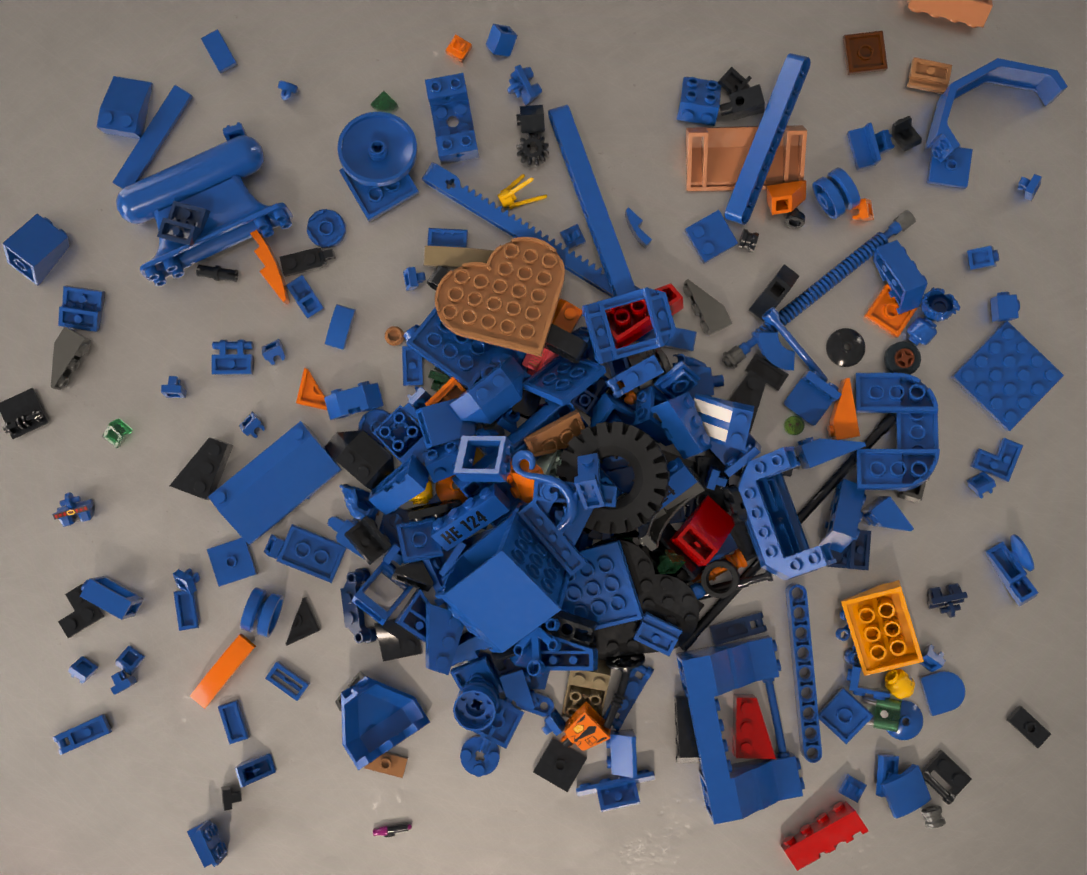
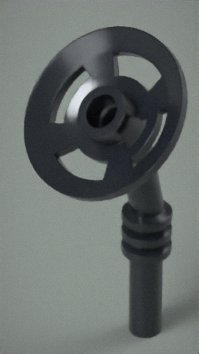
M644 654L606 658V665L611 669L621 670L622 676L618 691L614 693L615 697L612 698L613 701L610 703L611 708L603 727L611 728L619 708H622L621 704L624 703L622 700H625L624 695L632 669L641 666L645 662Z

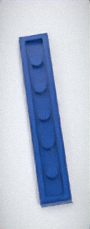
M174 85L112 183L123 189L141 179L193 97L191 94Z

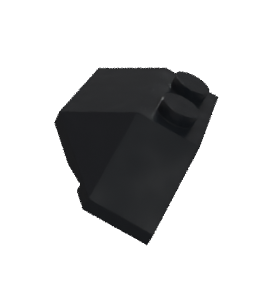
M364 430L337 432L325 445V449L333 459L370 490L395 470L393 455Z

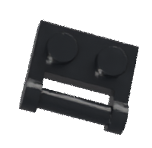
M942 750L921 770L924 780L943 797L942 800L947 805L951 804L961 790L972 780ZM933 770L952 787L949 791L931 776Z

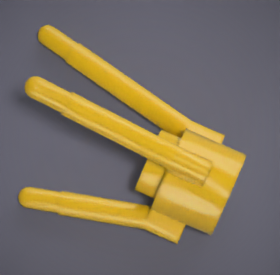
M522 174L508 187L501 190V193L497 196L504 209L509 206L511 210L520 205L545 199L547 195L514 203L517 200L514 193L534 180L531 177L512 189L525 177Z

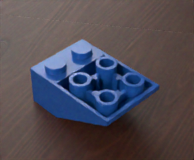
M401 405L372 432L401 463L413 455L425 466L422 454L441 447L439 445L426 448L419 423Z

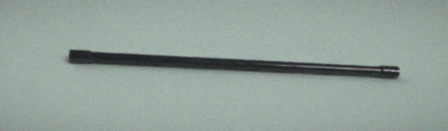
M888 413L864 441L866 446L860 449H871L896 423V418ZM856 451L800 510L797 515L801 524L857 464ZM758 558L745 570L740 578L754 576L761 569ZM743 588L736 590L726 598H720L698 622L692 636L679 647L686 652L699 635Z

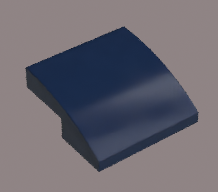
M173 201L168 219H162L157 237L192 246L203 231L210 211Z
M860 530L857 540H853L841 553L831 550L832 556L836 559L837 563L826 567L869 570L871 531Z

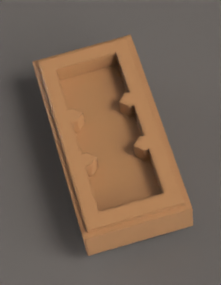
M385 752L364 768L403 778L408 757Z

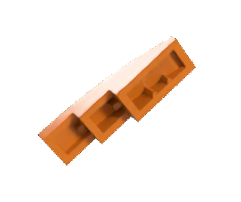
M255 230L250 234L260 247L254 250V252L265 265L260 270V273L285 304H289L290 299L286 282L279 263L262 234Z
M240 634L202 679L190 697L205 709L218 692L223 689L229 679L238 671L256 645L243 634Z

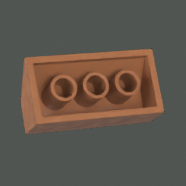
M907 0L908 8L913 12H925L935 18L944 17L954 23L963 22L973 28L977 26L984 27L993 7L992 0Z

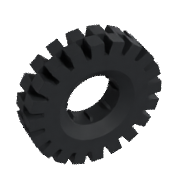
M622 422L597 423L594 427H587L580 431L581 434L579 436H574L568 442L569 447L567 450H563L559 458L561 459V464L557 466L556 476H559V479L574 482V477L578 476L577 457L598 453L601 464L603 459L614 456V459H618V456L626 459L629 462L628 466H632L635 480L632 479L634 485L628 494L625 493V497L617 500L616 507L604 506L594 508L585 527L590 530L599 531V533L618 534L636 530L638 527L647 524L662 508V503L667 498L669 491L670 471H668V462L660 446L644 431Z

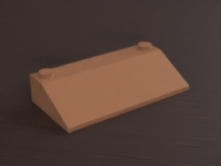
M803 125L786 126L761 190H767L769 185L804 180L807 130ZM759 126L686 128V190H734Z

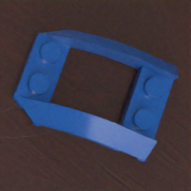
M646 287L582 306V317L585 318L595 353L594 358L598 364L663 347L677 332L667 295L659 290ZM645 299L656 338L616 349L605 310Z

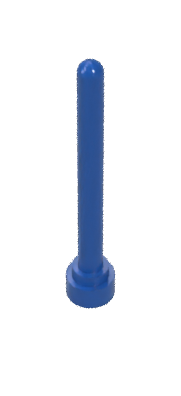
M774 307L767 310L762 315V319L767 324L773 325L812 372L814 370L823 376L822 380L827 382V376L781 323L778 311Z

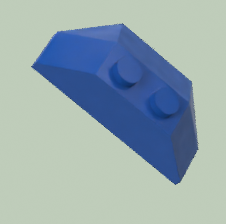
M511 355L449 405L463 421L491 424L522 399L524 370Z

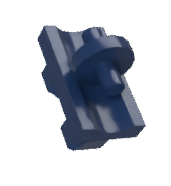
M958 583L946 587L948 591L947 596L942 595L940 587L931 588L928 591L930 599L927 603L928 608L943 607L939 608L940 613H947L949 618L955 617V611L961 610L958 603H963L964 599L968 598L967 593L962 592Z

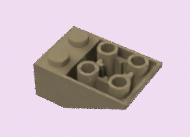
M598 659V670L569 671L562 717L570 718L586 701L602 717L611 676V668L606 665L605 660Z

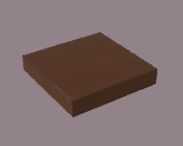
M883 31L843 36L848 75L886 71L888 69Z

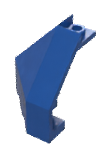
M367 676L341 692L342 745L358 770L370 764L379 756L430 723V720L414 696Z

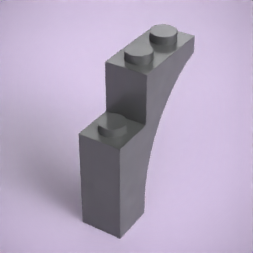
M691 466L688 469L696 478L697 483L662 508L647 524L637 529L639 532L638 540L651 551L658 548L663 530L675 513L692 498L705 491L701 478Z

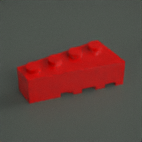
M846 801L835 804L833 810L827 814L819 815L816 818L817 821L811 825H804L799 830V833L794 836L790 835L783 840L781 847L797 871L820 859V853H831L836 850L838 843H849L854 840V834L860 831L862 834H865L869 831L857 812Z

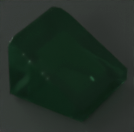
M116 419L109 423L102 437L115 448H119L131 434L132 429L120 419Z

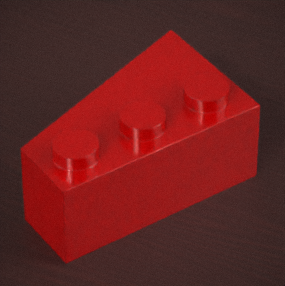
M733 694L732 754L735 758L776 759L757 698L753 694Z

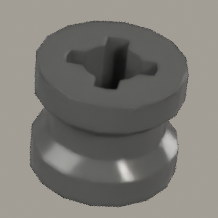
M929 806L922 809L921 812L926 818L925 826L927 828H938L946 824L945 819L941 815V806Z

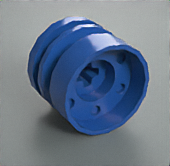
M480 678L471 679L463 684L453 707L455 720L460 726L466 730L480 731L491 725L500 700L498 690L494 684Z

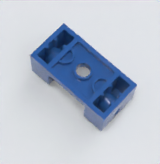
M464 73L425 80L441 165L479 158ZM451 118H456L459 121L456 127L448 125V121Z

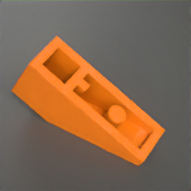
M850 378L841 380L838 391L842 395L834 403L829 426H827L828 435L833 440L860 436Z

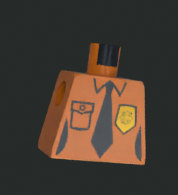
M586 701L566 721L564 731L566 735L562 737V742L567 748L575 743L581 750L585 751L610 739L611 728L603 727L605 720Z

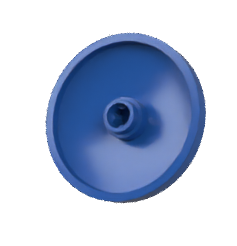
M369 112L351 120L339 136L337 150L343 169L351 178L364 185L386 186L401 180L411 171L417 158V142L414 132L404 120L390 113Z

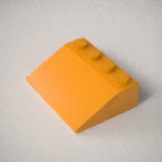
M899 580L878 585L841 601L864 676L924 662Z

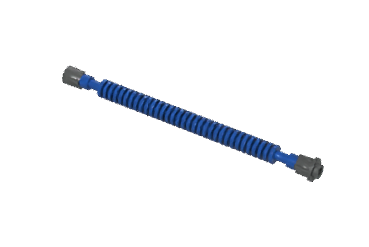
M905 210L893 220V223L888 226V230L884 233L878 232L855 250L853 254L851 253L849 257H846L845 260L821 277L818 282L816 281L814 285H811L810 288L806 289V291L782 308L778 315L781 323L786 326L787 323H790L791 320L810 307L814 301L816 302L818 298L820 299L822 295H825L826 292L830 291V289L855 271L857 267H860L861 264L869 260L875 254L876 247L889 243L888 239L892 235H897L901 231L904 232L916 222L913 214ZM765 322L755 332L751 333L752 338L746 343L743 342L738 347L734 346L728 352L723 353L724 358L722 360L728 368L733 367L735 369L737 364L746 358L745 355L751 351V348L757 344V332H778V330L773 325Z

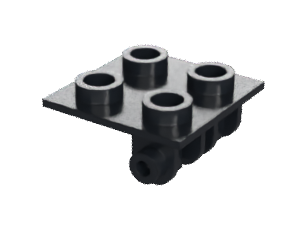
M33 388L0 402V413L5 422L3 430L6 434L10 433L12 439L49 423Z

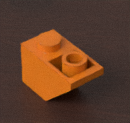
M806 180L767 186V204L772 215L792 212L806 199Z

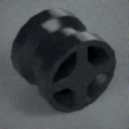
M743 229L738 248L742 249L745 247L753 252L759 233H750L747 229Z

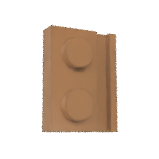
M914 57L911 63L907 87L943 94L949 84L952 65Z

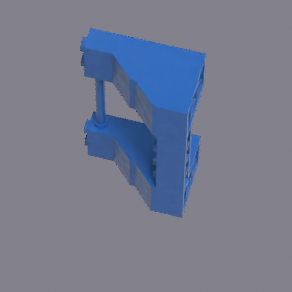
M769 635L676 653L683 692L688 698L702 769L699 770L705 806L713 824L744 819L780 800L803 796L802 790L805 789L803 778L799 777L798 770L801 769L799 758H796L792 752L789 753L786 750L773 685L774 678L779 677L778 671H781L779 659L775 657V652L777 651L775 639L772 640V637ZM763 680V683L766 685L779 752L775 755L776 759H754L731 764L730 759L727 760L725 754L728 751L727 741L722 739L721 731H724L723 721L718 719L717 711H720L718 698L715 699L714 697Z

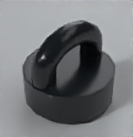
M795 208L792 212L786 214L785 223L791 228H800L805 224V215Z

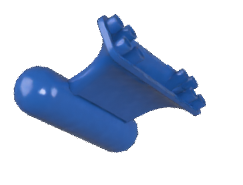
M247 135L237 136L126 186L118 193L116 199L117 210L124 220L137 225L156 219L158 231L162 219H168L173 201L210 211L203 231L192 246L159 238V247L153 259L140 266L141 274L149 281L154 282L155 286L166 284L165 278L171 275L173 278L182 277L185 274L184 269L251 238L252 235L250 233L255 230L262 234L263 237H270L274 234V228L280 226L281 229H288L292 226L291 219L293 215L285 203H276L271 206L262 204L253 197L242 181L243 178L256 173L263 165V149L258 141Z

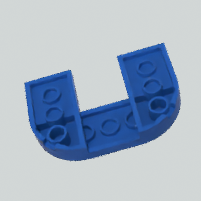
M856 373V413H896L897 449H857V490H898L900 492L920 486L932 475L940 454L938 403L933 391L923 384L919 378L905 373Z

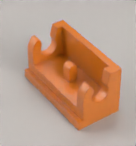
M452 377L425 405L429 406L458 398L467 390Z

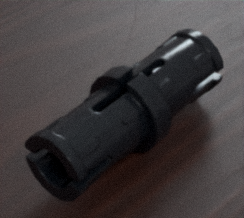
M198 264L197 266L199 269L196 270L197 277L213 278L215 281L221 279L237 282L238 280L236 276L238 277V270L225 269L218 265L212 267Z

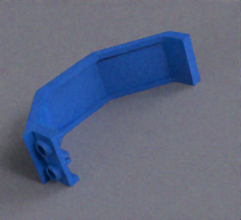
M997 58L951 83L938 99L924 151L931 147L933 156L940 163H943L949 159L948 157L955 152V149L960 147L959 142L947 123L954 99L984 83H992L1034 91L1038 94L1043 104L1047 106L1068 87L1058 70Z

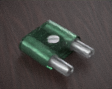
M863 696V699H865L862 700L863 703L876 705L875 717L867 724L873 725V728L898 732L902 700L891 698L879 700Z

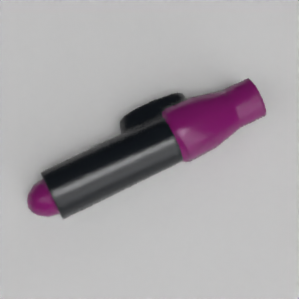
M404 823L374 829L373 836L392 837L395 836V833L409 831L412 825Z

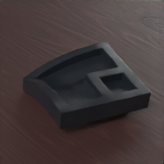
M397 618L387 620L383 626L378 622L374 623L383 662L422 654L420 639L395 623Z

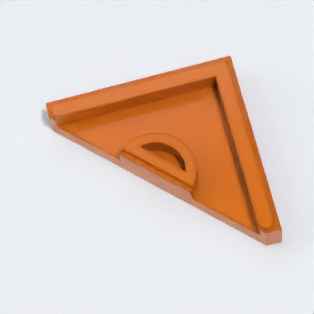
M304 368L296 403L327 410L324 399L325 395L310 371Z

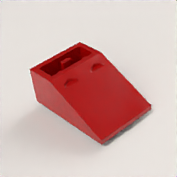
M707 495L670 540L698 566H706L719 551L735 525L731 516Z

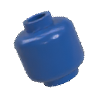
M925 316L924 318L918 317L907 329L910 335L908 339L916 346L919 343L927 345L937 334V325Z

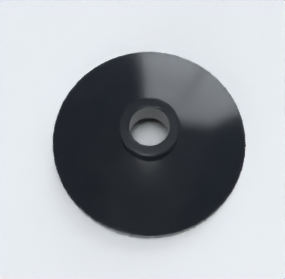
M842 328L830 335L826 343V352L834 364L841 367H851L863 358L865 342L857 331ZM846 343L850 345V350L844 348Z

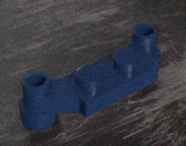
M358 568L353 572H349L344 588L340 589L345 628H349L356 643H371L377 639L376 629L372 626H365L363 610L352 602L361 584H364L370 577V572L367 568Z

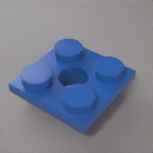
M681 361L676 363L668 373L661 375L654 385L672 399L687 393L698 384L697 381L701 378Z

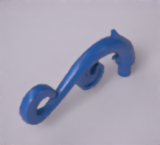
M528 450L516 452L512 458L513 470L525 478L544 482L540 488V495L545 502L554 503L559 498V491L553 493L551 491L552 487L559 489L563 493L567 502V508L563 507L564 515L556 526L562 532L568 525L571 526L577 516L578 491L573 492L567 483L554 476L522 470L520 467L521 460H527L530 465L529 469L532 470L535 468L536 459L534 454Z

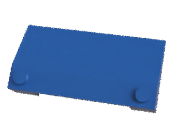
M300 421L209 495L208 498L248 545H251L342 469L311 429Z

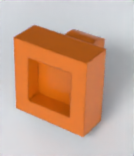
M455 34L445 51L448 55L463 63L472 48V44Z
M866 198L860 199V204L853 208V210L859 209V214L852 216V218L864 221L874 220L871 200Z

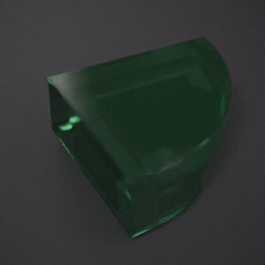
M385 91L370 104L371 107L378 111H391L398 107V104Z

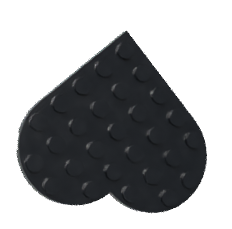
M609 538L591 545L590 547L620 540L644 616L648 612L682 629L683 632L680 634L674 649L684 644L692 636L699 620V605L689 585L675 575L655 572L648 554L632 541L622 538ZM643 619L594 630L592 633L594 634V639L589 645L598 649V658L659 652L633 639Z

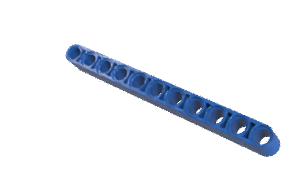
M568 105L548 110V116L613 297L636 291Z

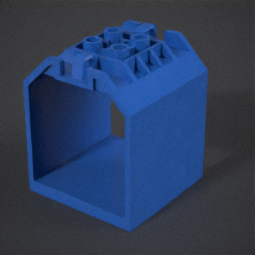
M516 511L456 560L442 578L444 585L436 591L435 597L437 599L442 598L449 605L448 609L452 615L459 619L470 633H473L479 640H485L490 645L489 650L491 652L503 653L561 610L570 574Z

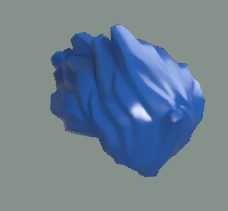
M341 484L339 486L344 494L346 506L354 519L360 520L367 516L369 519L376 520V514L379 509L368 500L370 492L348 484Z

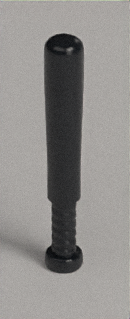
M766 570L762 574L740 578L737 590L749 587V585L766 580L771 582L773 581L772 573ZM732 580L711 586L716 590H725L731 586ZM706 592L705 596L698 600L708 599L712 596Z

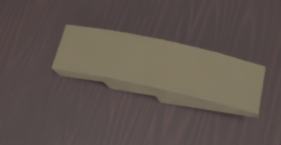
M424 246L423 266H442L447 269H457L465 263H487L494 250Z

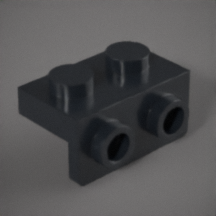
M365 516L344 535L366 562L371 565L386 553L392 545L390 544V539L378 530L376 522Z

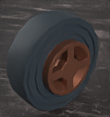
M906 341L897 342L886 351L885 365L891 373L911 375L920 366L921 354L912 343Z

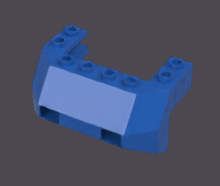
M794 446L782 447L749 461L744 466L737 483V488L743 500L742 506L743 509H746L747 513L745 524L760 566L783 580L792 579L837 563L829 548L831 547L830 543L809 548L782 474L785 471L800 466V462L797 461L794 453Z

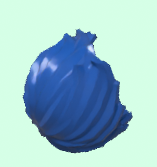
M933 287L922 298L921 308L924 315L931 321L940 322L947 320L952 314H956V310H960V305L952 294L944 295V289Z

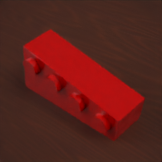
M671 283L654 289L666 293L672 316L684 308L682 295ZM645 299L605 310L616 349L628 346L653 329Z

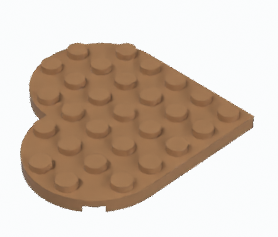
M533 237L511 239L510 242L498 246L490 255L487 263L470 262L462 264L461 267L453 271L450 270L441 279L435 293L437 314L443 325L454 334L541 357L565 281L563 260H561L553 246L541 239Z

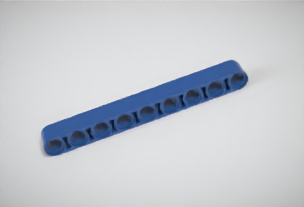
M792 53L787 55L725 211V218L727 220L743 225L749 221L808 74L811 63L809 57Z
M792 583L787 586L785 594L800 752L807 761L816 763L822 757L807 591L804 586ZM798 587L800 589V595L797 598H794L792 596V590ZM800 607L802 615L795 618L794 610ZM802 627L804 634L801 637H797L795 634L796 630ZM805 647L806 654L803 657H798V650ZM807 667V675L800 677V669ZM809 687L810 693L802 697V689ZM811 707V714L807 717L803 716L804 709ZM812 727L813 734L805 736L806 729ZM809 748H815L814 755L807 756Z

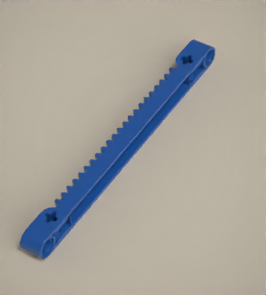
M434 162L431 163L422 177V181L513 238L533 237L549 243L556 249L567 271L609 297H613L605 273L601 274V267L595 270L594 263L588 266V259L582 262L581 255L575 258V251L569 254L568 247L562 250V243L555 245V239L548 241L549 235L542 237L541 230L535 233V227L533 226L529 229L528 222L522 225L521 218L515 221V214L509 217V211L503 212L502 206L496 208L495 202L489 205V198L483 200L482 194L476 196V191L473 189L470 192L469 186L462 188L460 180L456 175ZM454 183L455 188L451 187L450 189H448L447 185H452Z

